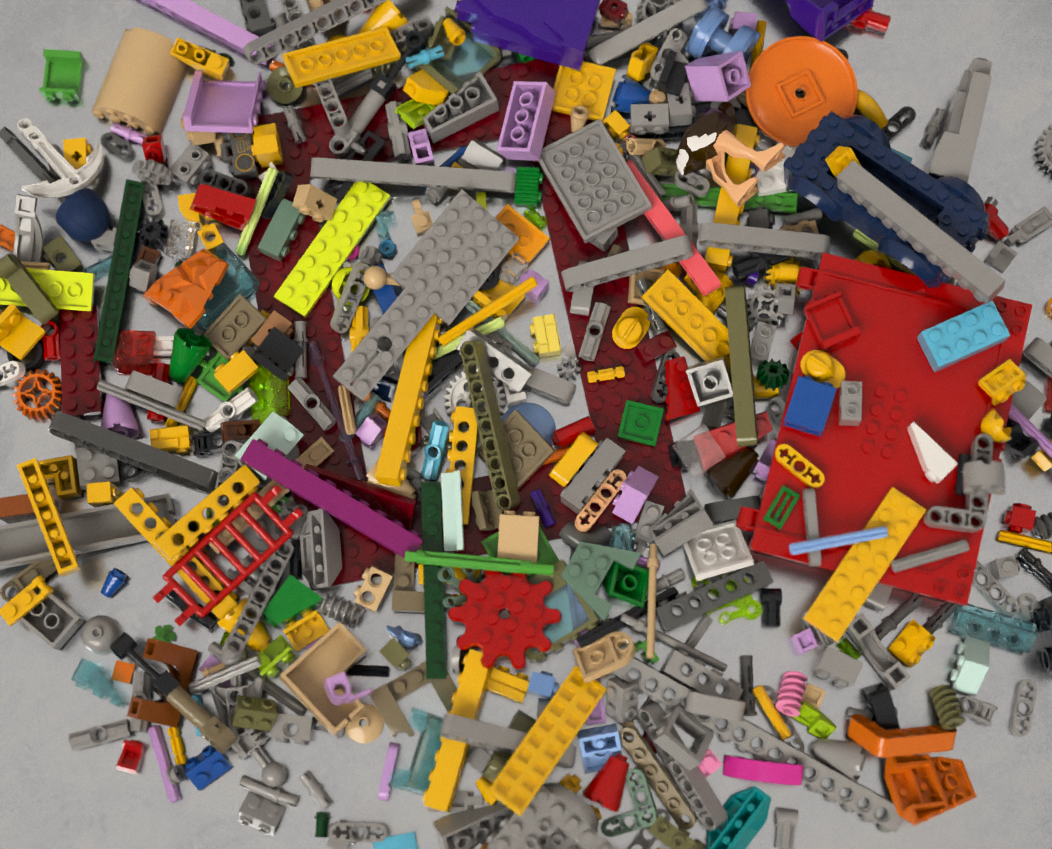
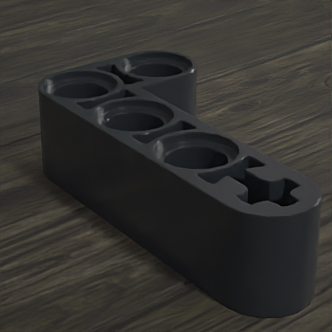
M882 682L862 688L864 699L871 708L874 722L884 730L900 729L889 689Z

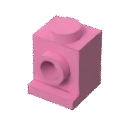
M707 749L698 767L703 775L707 777L717 770L722 763L710 749Z

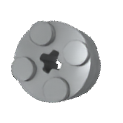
M983 461L965 463L963 466V493L976 494L978 498H986L988 494L992 493L994 495H1004V464L997 461H990V464H984Z

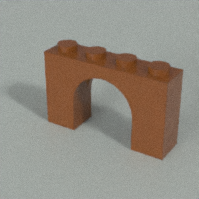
M148 638L143 658L165 664L170 674L180 682V686L187 692L198 650ZM132 697L127 713L128 717L177 728L178 722L181 719V713L162 698L149 701Z

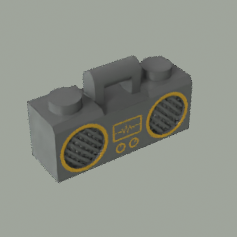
M223 132L225 141L229 142L220 144L223 163L232 162V164H229L231 175H235L240 180L259 177L257 162L251 150V145L253 144L252 133ZM229 148H232L233 156L229 155Z

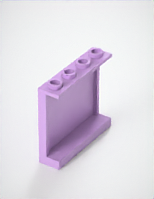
M195 70L183 114L185 131L253 133L254 126L258 124L257 114H260V103L263 102L262 91H265V80H262L261 72H258L256 82L204 80L203 71Z

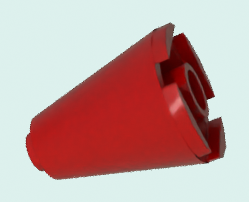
M619 753L616 756L611 755L585 788L582 795L593 802L601 804L605 808L618 812L630 763L626 762L628 758Z

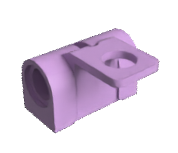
M345 672L329 677L324 682V688L330 702L338 706L344 703H351L373 692L372 688L352 696ZM340 689L344 694L338 695L335 693V690Z

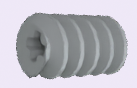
M329 591L321 604L320 613L325 614L327 612V617L329 618L334 615L335 621L341 619L343 625L348 622V627L350 628L355 624L357 625L364 613L365 607L357 610V603L350 607L351 600L344 604L343 596L336 600L337 594L335 593L330 597Z

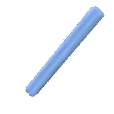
M883 526L792 543L789 545V551L791 555L885 538L888 536V531Z

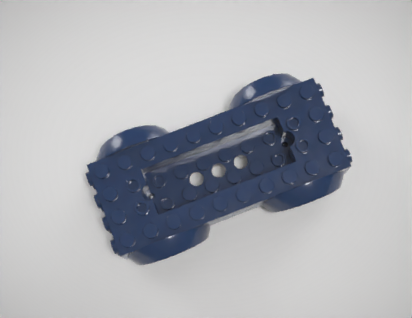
M832 111L828 116L825 115L821 119L819 126L808 134L807 140L798 145L795 154L792 157H788L784 162L786 191L793 190L823 211L831 221L835 222L843 219L878 243V253H885L899 261L903 266L916 274L928 288H939L943 283L946 284L951 277L947 276L940 266L932 264L925 254L917 252L910 242L899 238L896 231L884 226L881 219L877 216H872L866 207L862 204L858 205L851 195L843 193L838 188L837 180L825 159L838 146L852 148L859 163L866 171L970 253H973L975 250V244L979 240L982 241L988 234L989 214L986 213L984 202L978 192L967 182L957 177L944 176L934 179L893 152L887 136L871 119L857 114L840 117Z

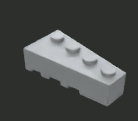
M606 438L604 442L601 440L595 448L596 452L593 456H589L586 459L582 470L576 472L571 484L566 486L560 494L561 503L576 514L580 513L626 453L624 449L609 438Z

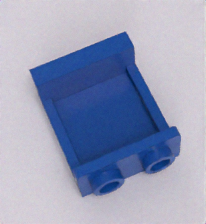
M798 376L783 425L821 437L837 388H834L832 384L827 382H815L813 378L808 376Z

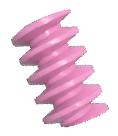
M788 671L783 674V680L777 697L778 701L775 706L782 714L797 717L800 714L799 709L802 706L800 702L803 701L802 695H804V688L807 685L805 681L808 678L801 672Z

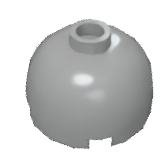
M97 615L85 622L81 631V638L89 651L95 654H108L112 652L109 646L122 634V630L115 619L107 615Z

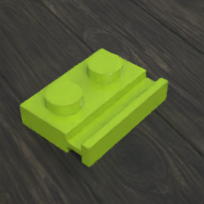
M411 99L397 106L395 113H399L401 118L415 129L424 124L423 118L436 107Z

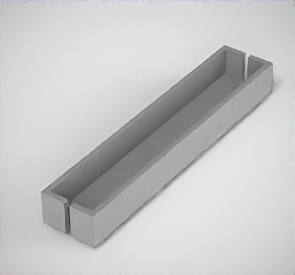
M169 493L144 498L148 504L152 502L158 508L157 514L161 518L166 517L172 526L176 523L173 515L172 499ZM134 503L132 509L135 513H142L143 505ZM114 504L60 514L75 555L147 541ZM149 517L146 519V525L149 528H154L157 525V521ZM38 519L0 526V569L53 559Z

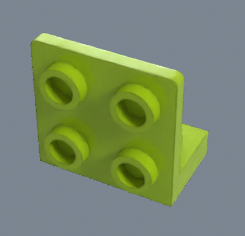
M280 634L268 647L257 655L262 662V665L257 668L261 671L260 674L263 677L269 678L271 676V678H274L281 671L279 668L285 663L288 665L296 658L295 654L297 652L285 637Z

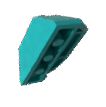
M756 786L732 794L723 805L728 816L727 821L712 831L707 830V849H746L767 821L771 797Z

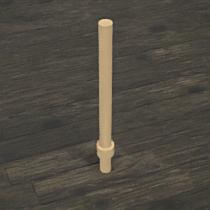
M650 544L649 559H647L649 583L646 658L654 659L656 578L659 559H657V545Z

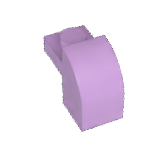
M426 129L409 132L408 136L415 164H433L434 158Z

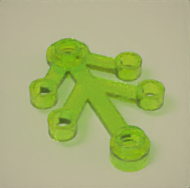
M695 576L691 580L693 588L698 586ZM744 577V580L749 583L748 578ZM702 579L705 586L710 584L707 582V579ZM728 581L726 588L729 591H735L732 581ZM711 589L708 591L716 596H719L718 592L715 589ZM750 593L743 596L745 601L737 599L706 614L709 615L715 610L731 605L741 608L731 613L724 611L720 614V621L727 624L731 620L743 616L748 619H756L760 616L762 608L758 601L752 599ZM749 606L755 607L754 613L749 612ZM723 614H727L729 616L728 621H724L722 619Z

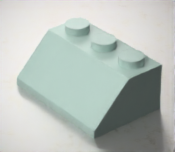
M272 412L235 454V457L240 460L252 439L257 441L258 438L268 443L267 447L273 451L278 449L287 455L304 435L288 421ZM245 464L264 481L267 479V476Z

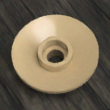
M363 703V711L351 722L348 721L345 731L355 742L370 743L380 736L384 720L375 706ZM362 719H365L367 721L365 727L360 726V721Z

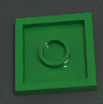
M626 400L618 438L655 447L664 409Z

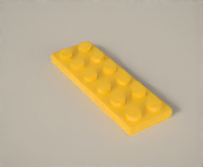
M387 26L282 54V60L295 88L394 62L401 57Z
M667 269L641 298L704 361L725 356L730 370L728 329Z

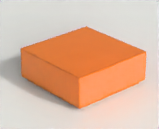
M116 660L111 679L131 684L133 672L137 665Z

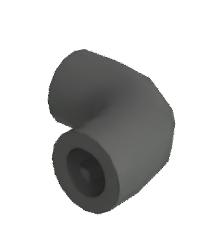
M571 521L559 532V536L574 548H577L580 541L607 546L613 541L611 531L605 526H600L592 532H581Z

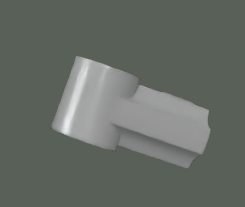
M777 808L775 847L793 849L795 828H797L798 810Z

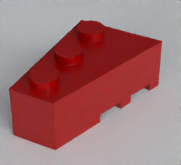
M199 184L190 210L243 231L250 219L256 199L217 189L208 184Z

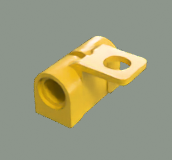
M713 270L721 283V287L704 296L695 283L691 282L689 275L686 274L684 281L696 293L695 297L712 314H714L725 298V287L734 286L726 274Z

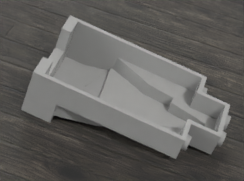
M974 58L969 68L963 72L951 101L938 144L923 170L934 179L953 176L968 182L992 79L990 71L993 62L985 58Z

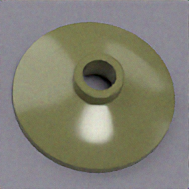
M286 66L275 69L267 80L269 95L272 99L282 104L296 101L303 91V86L295 88ZM285 83L290 84L288 89L284 88Z

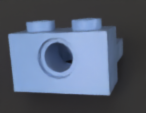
M616 723L578 731L585 773L599 771L611 755L616 756L617 753L622 755Z

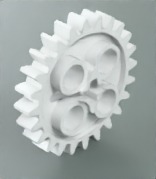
M462 372V378L455 376L456 383L453 381L449 382L452 388H446L449 395H444V399L449 401L445 402L444 406L450 407L446 410L447 414L455 411L456 406L462 401L468 404L467 407L471 408L472 406L470 392L464 390L468 384L464 372ZM496 380L493 382L499 412L504 413L500 406L506 405V402L501 400L506 396L505 394H500L504 389L503 386L497 387L500 382ZM463 423L462 428L465 430L469 424Z

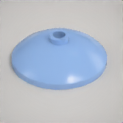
M521 403L511 407L503 415L502 422L515 409L518 410L551 446L553 445L551 436H553L556 426L552 415L544 407L535 403Z

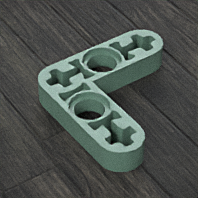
M633 768L627 773V783L636 810L607 818L601 826L604 835L614 837L651 826L658 817L657 808L647 777L641 768ZM634 772L641 776L638 780L639 785L644 784L645 787H640L637 790L634 789V787L638 786L637 781L631 778ZM643 791L647 794L648 799L646 802L638 800V792ZM649 803L651 806L647 807V810L649 814H653L651 821H649L648 818H644V815L646 814V809L643 808L641 810L640 808L641 806H646ZM627 816L634 818L635 825L633 827H628L625 824L624 820ZM618 819H620L621 826L614 828L613 832L611 829L607 830L606 826L609 825V822L611 825L618 824Z

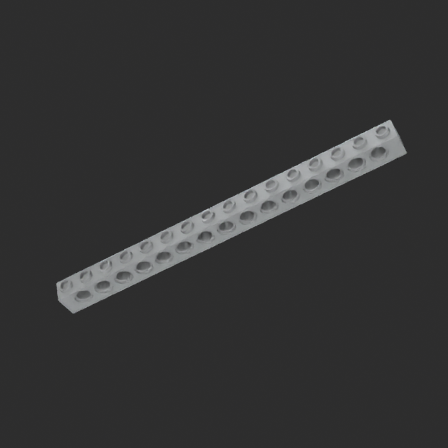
M633 657L624 667L612 672L615 678L624 684L626 681L630 684L637 683L639 685V693L642 694L645 691L650 694L649 698L657 703L662 701L668 704L666 707L668 709L679 705L685 710L681 705V701L687 698L689 690L695 691L636 657ZM633 668L640 671V677L637 679H633L629 675V671ZM650 678L656 679L658 682L657 687L649 688L646 684L647 680ZM672 688L675 691V696L673 698L665 697L664 690ZM688 712L711 732L714 730L719 733V738L728 743L730 741L737 743L736 747L746 753L748 750L755 754L754 757L758 760L787 763L789 758H796L798 764L804 765L802 781L808 783L807 787L817 793L819 790L824 792L827 799L834 803L837 800L844 804L843 808L852 813L856 810L861 813V818L870 823L872 820L879 823L878 827L889 833L891 830L896 833L902 823L903 818L897 814L892 801L849 779L743 718V722L727 720V726L720 728L716 725L719 718L711 716L702 718L699 714ZM736 728H743L745 735L738 738L734 735V731ZM758 737L763 740V743L760 747L756 748L751 743L754 738ZM772 748L780 749L778 757H771L769 755ZM812 767L816 770L813 777L805 776L807 768ZM828 777L832 778V786L824 787L823 780ZM843 788L851 789V794L848 797L840 795ZM861 798L869 799L866 807L858 805ZM879 808L887 810L884 817L876 816Z

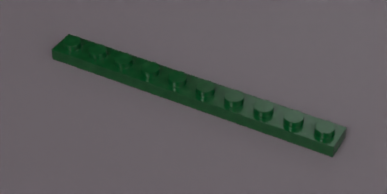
M126 179L93 358L94 361L113 363L145 186L143 182Z
M421 482L423 550L443 552L441 482ZM423 564L426 679H447L445 611L443 605L444 582H441L437 577L439 568L443 566Z

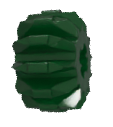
M773 359L770 362L764 360L763 364L758 366L756 378L759 381V385L765 386L766 390L768 388H772L773 391L776 388L781 390L783 385H787L790 372L786 364H781L780 360L777 362Z

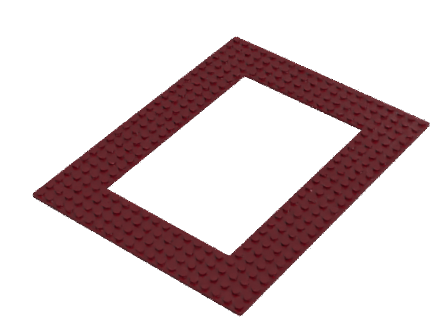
M539 59L490 69L484 75V78L497 98L499 111L434 144L428 135L432 153L457 149L462 146L467 147L473 139H477L482 143L499 140L513 82H547L554 89L560 65ZM477 72L457 77L466 83ZM404 87L397 88L388 102L384 101L360 135L362 139L369 130L386 142V146L373 162L388 163L400 160L395 159L393 144L392 140H390L387 126L388 118L385 105L393 101L403 104L411 100L412 98L403 91ZM366 95L339 100L347 120L351 118ZM323 104L295 109L298 119L302 122L301 127L304 135L307 138L304 142L300 138L301 143L299 144L295 143L293 134L288 129V121L284 112L258 116L257 126L275 123L277 126L284 164L276 165L275 167L278 172L283 170L291 173L293 176L292 184L284 196V199L291 202L294 201L298 185L311 184V158L339 159L329 148L330 140L335 133ZM551 110L542 148L572 133L570 115ZM587 119L584 127L593 123L594 121ZM406 123L408 133L425 129L424 124L413 129ZM370 136L365 141V149H371L376 142ZM409 137L407 138L411 156L407 157L406 159L414 157ZM340 144L337 147V151L342 150L344 144ZM229 148V155L233 156L232 148ZM356 153L353 159L361 161L364 155ZM533 161L534 167L540 168V173H543V184H539V191H542L543 209L576 358L579 360L578 367L581 368L580 376L588 412L596 430L594 439L599 443L601 440L604 442L606 438H609L626 451L624 457L614 469L622 470L626 474V479L630 471L635 472L638 466L659 476L646 500L664 506L662 516L665 513L668 515L675 508L674 504L677 501L681 502L686 497L680 467L672 468L668 445L674 443L669 420L666 421L667 410L665 402L656 403L651 398V391L657 374L656 362L653 359L643 364L635 347L623 349L612 338L614 325L626 309L631 307L643 309L642 305L628 303L630 276L595 285L589 316L570 313L573 292L566 291L561 274L565 269L578 266L579 260L592 262L606 258L613 244L623 249L621 253L630 251L624 224L617 227L618 237L606 252L591 244L590 241L584 243L538 161ZM257 162L259 175L268 170L269 167L262 168L260 163ZM259 177L243 180L254 189L252 199H256L262 185ZM306 215L303 224H299L297 228L298 233L295 240H291L288 246L289 252L287 256L283 257L280 262L260 253L258 245L272 218L266 220L260 217L247 247L258 310L261 312L263 309L270 315L275 310L289 320L293 326L296 321L306 322V338H308V343L306 344L307 379L302 380L318 396L320 401L337 419V422L333 427L324 431L291 393L288 386L295 380V370L293 375L288 376L285 381L280 380L270 372L277 414L284 416L290 424L304 435L297 443L300 455L322 437L334 452L317 467L367 483L368 477L366 476L367 470L361 440L356 434H346L338 387L342 384L332 377L344 363L345 358L340 333L333 330L330 326L335 311L331 286L327 287L306 318L274 298L276 292L320 232L319 224L310 215ZM595 302H601L610 306L611 309L595 361H587L578 357L594 304ZM593 328L589 331L592 335H598L600 333V331L596 328ZM295 330L292 337L290 338L291 340L295 338ZM648 331L639 344L650 339ZM619 366L624 368L625 377L623 378L614 377L615 379L600 382L597 380L594 383H589L587 373L590 371H595L596 373L602 369H615V367ZM662 388L657 392L660 398L663 396ZM349 391V393H350V398H351L352 409H353L354 420H355L356 432H357V431H358V424H357V419H356V414H355V409H354L352 394H351V392ZM311 400L308 403V408H315L317 406V401ZM626 400L664 409L655 447L618 438ZM557 462L542 465L518 490L520 497L518 507L508 510L515 511V515H523V511L535 512V516H539V526L548 541L561 539L559 536L561 529L571 521L575 524L578 515L561 503L560 494L566 486L571 484L572 478L562 487L548 475ZM582 464V466L578 469V471H581V470H582V468L584 467L583 464ZM489 475L473 478L472 492L492 490ZM617 476L616 478H614V481L611 484L613 487L617 483V481H620V477ZM441 485V513H442V485ZM537 489L541 490L547 504H550L549 509L556 521V524L545 528L539 513H536L537 508L530 495L531 492ZM608 489L601 490L603 497L608 498L611 496V492ZM292 492L294 502L297 505H305L308 512L320 509ZM616 496L594 525L586 532H592L600 526H605L609 529L631 524L612 513L615 508L613 502ZM418 501L416 502L410 529L417 533H422L421 502ZM592 503L590 509L598 512L600 511V506ZM471 505L469 526L463 525L464 551H453V553L477 556L488 554L481 541L498 532L499 528L492 531L479 530L475 522V509ZM642 509L633 523H637L639 521ZM587 514L585 519L581 520L580 524H587V521L590 516ZM330 515L340 530L342 569L330 587L365 580L362 576L366 568H371L372 565L394 574L396 553ZM415 562V569H418V564ZM374 573L371 578L381 577V575ZM309 583V586H310V589H311V590H319V589H313V588L311 587V584Z

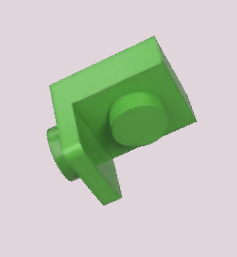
M639 640L634 643L635 653L642 650L641 656L647 664L650 662L654 665L660 660L656 653H654V659L646 658L647 640L644 642Z

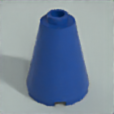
M622 75L624 81H619L612 100L615 102V107L611 105V110L630 113L631 104H650L649 95L652 91L629 76Z

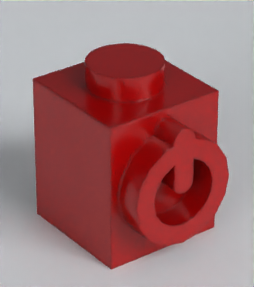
M163 136L143 137L142 147L145 160L151 159L160 164L165 163L167 154Z
M1013 503L1012 507L1005 511V527L1011 528L1010 531L1014 533L1032 531L1036 511L1031 510L1032 507L1030 505Z

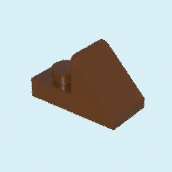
M260 419L221 422L222 442L229 440L239 443L247 442L260 427Z

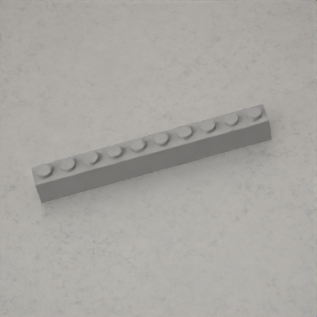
M854 160L837 176V186L843 193L851 195L858 205L862 204L872 216H877L881 219L884 226L896 231L899 238L910 242L917 252L925 254L932 264H937L947 276L955 278L963 289L970 290L978 301H984L988 305L1004 288L1005 279Z

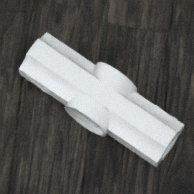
M248 387L230 401L222 403L219 409L204 419L206 422L205 428L210 433L216 432L221 429V422L238 419L244 411L258 402L255 392ZM230 406H232L233 413L231 415H229L228 409Z

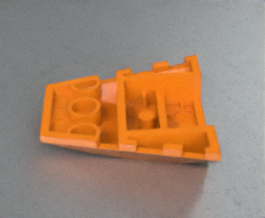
M926 754L921 756L886 757L884 778L897 814L914 826L977 797L964 763L960 759L940 756L933 758Z

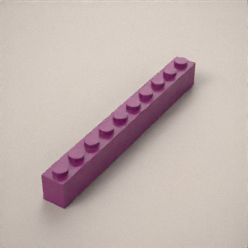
M258 438L257 441L252 439L240 458L243 463L404 559L405 550L417 551L423 541L420 539L421 535L416 531L410 530L409 532L405 530L402 523L395 519L393 522L386 518L387 514L378 509L376 512L370 509V504L360 499L358 502L352 498L353 494L345 489L343 491L335 488V483L328 479L323 481L318 478L319 474L312 469L308 471L303 469V464L295 459L288 460L285 458L286 454L278 449L273 451L268 448L269 444Z

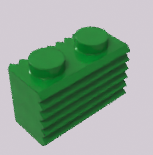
M517 166L515 206L538 207V202L541 203L542 191H539V184H543V173H540V168Z

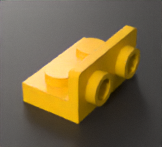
M1009 359L980 379L978 385L992 398V404L996 406L999 403L1005 402L1014 392H1019L1024 388L1026 374Z

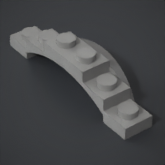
M17 194L14 212L16 214V231L13 254L20 261L41 262L43 234L36 215L38 198ZM16 306L18 309L23 308V306Z

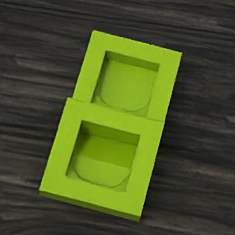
M803 700L800 703L802 706L799 709V716L792 718L808 726V732L818 738L827 739L836 729V725L820 710Z

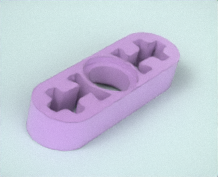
M389 743L378 792V800L388 801L400 748L398 743Z

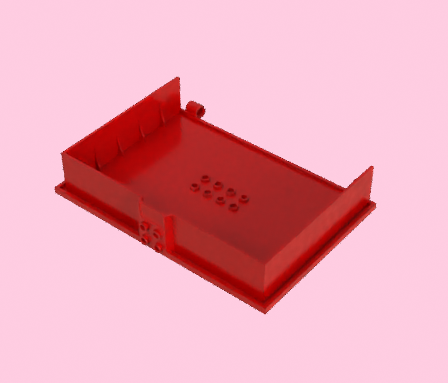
M823 252L817 270L807 267L799 268L795 287L813 291L811 300L815 298L817 300L825 298L824 295L831 291L836 293L841 291L843 294V302L855 327H859L861 334L859 338L825 352L844 367V381L862 382L861 422L859 426L839 425L838 387L821 437L783 425L798 376H805L801 370L803 356L812 350H821L806 318L760 509L740 507L736 527L739 529L754 531L753 537L747 545L749 550L809 565L808 552L791 555L789 545L806 541L803 489L812 488L808 487L776 460V448L781 444L791 446L824 474L825 480L823 485L818 489H814L819 538L863 530L892 487L926 509L925 513L934 506L965 510L966 496L954 494L957 465L938 484L935 481L931 482L922 470L907 428L915 422L957 463L959 454L970 455L971 442L978 435L982 434L981 422L992 409L1004 420L1003 428H1006L1013 394L1005 402L994 406L992 398L978 385V381L1009 359L1019 367L1032 310V304L996 296L992 301L1010 334L1009 338L1005 342L934 373L917 340L918 335L924 330L985 304V302L978 301L970 290L963 289L960 286L943 283L939 288H928L916 275ZM978 440V445L981 448H986L985 442ZM993 441L992 461L1002 463V459L999 457L1001 451H1004L1006 442L998 443ZM780 450V457H787L789 459V462L787 464L790 465L792 460L796 458V456L793 455L791 459L787 455L788 450ZM797 461L794 463V469L802 472L805 470V464ZM810 468L808 469L806 474L803 475V477L806 478L808 474L812 478L811 483L813 484L815 482L820 483L818 480V475L812 476L809 473L811 471ZM784 485L798 493L800 497L781 530H779L776 526L770 525L769 522L763 521ZM785 491L769 516L770 518H774L787 495ZM989 494L988 498V508L991 499V494ZM792 495L779 515L777 522H781L794 499ZM973 498V504L976 507H980V501ZM931 512V519L933 521H938V515L934 512ZM923 514L892 561L962 540L968 542L969 551L896 573L892 570L890 563L878 584L967 606L984 527L976 533L932 528L925 524ZM951 515V521L954 524H958V517ZM971 518V524L978 527V520ZM853 544L820 550L821 565L814 567L835 572Z

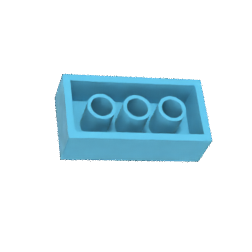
M991 301L988 305L985 303L922 331L918 335L917 340L935 373L1005 342L1010 334L993 301Z

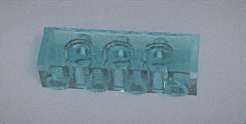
M971 604L967 606L958 605L952 618V630L956 633L986 640L997 646L1009 647L1017 652L1030 653L1037 636V626L1034 623Z

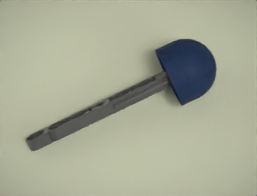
M6 127L0 130V138L8 144L14 153L41 181L48 180L49 184L58 181L11 130ZM81 189L71 195L58 198L62 204L57 210L56 222L73 239L88 242L101 237L108 229L110 223L108 207L92 189Z

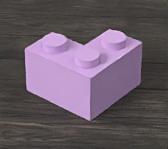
M640 466L637 467L635 472L631 470L620 488L622 494H618L613 502L615 508L612 513L633 524L659 476Z

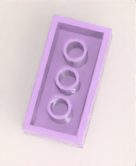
M513 82L497 151L506 159L539 161L556 91L547 82Z

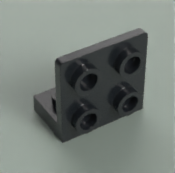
M273 327L251 355V358L280 380L285 381L289 376L287 372L303 353L304 349L276 327Z

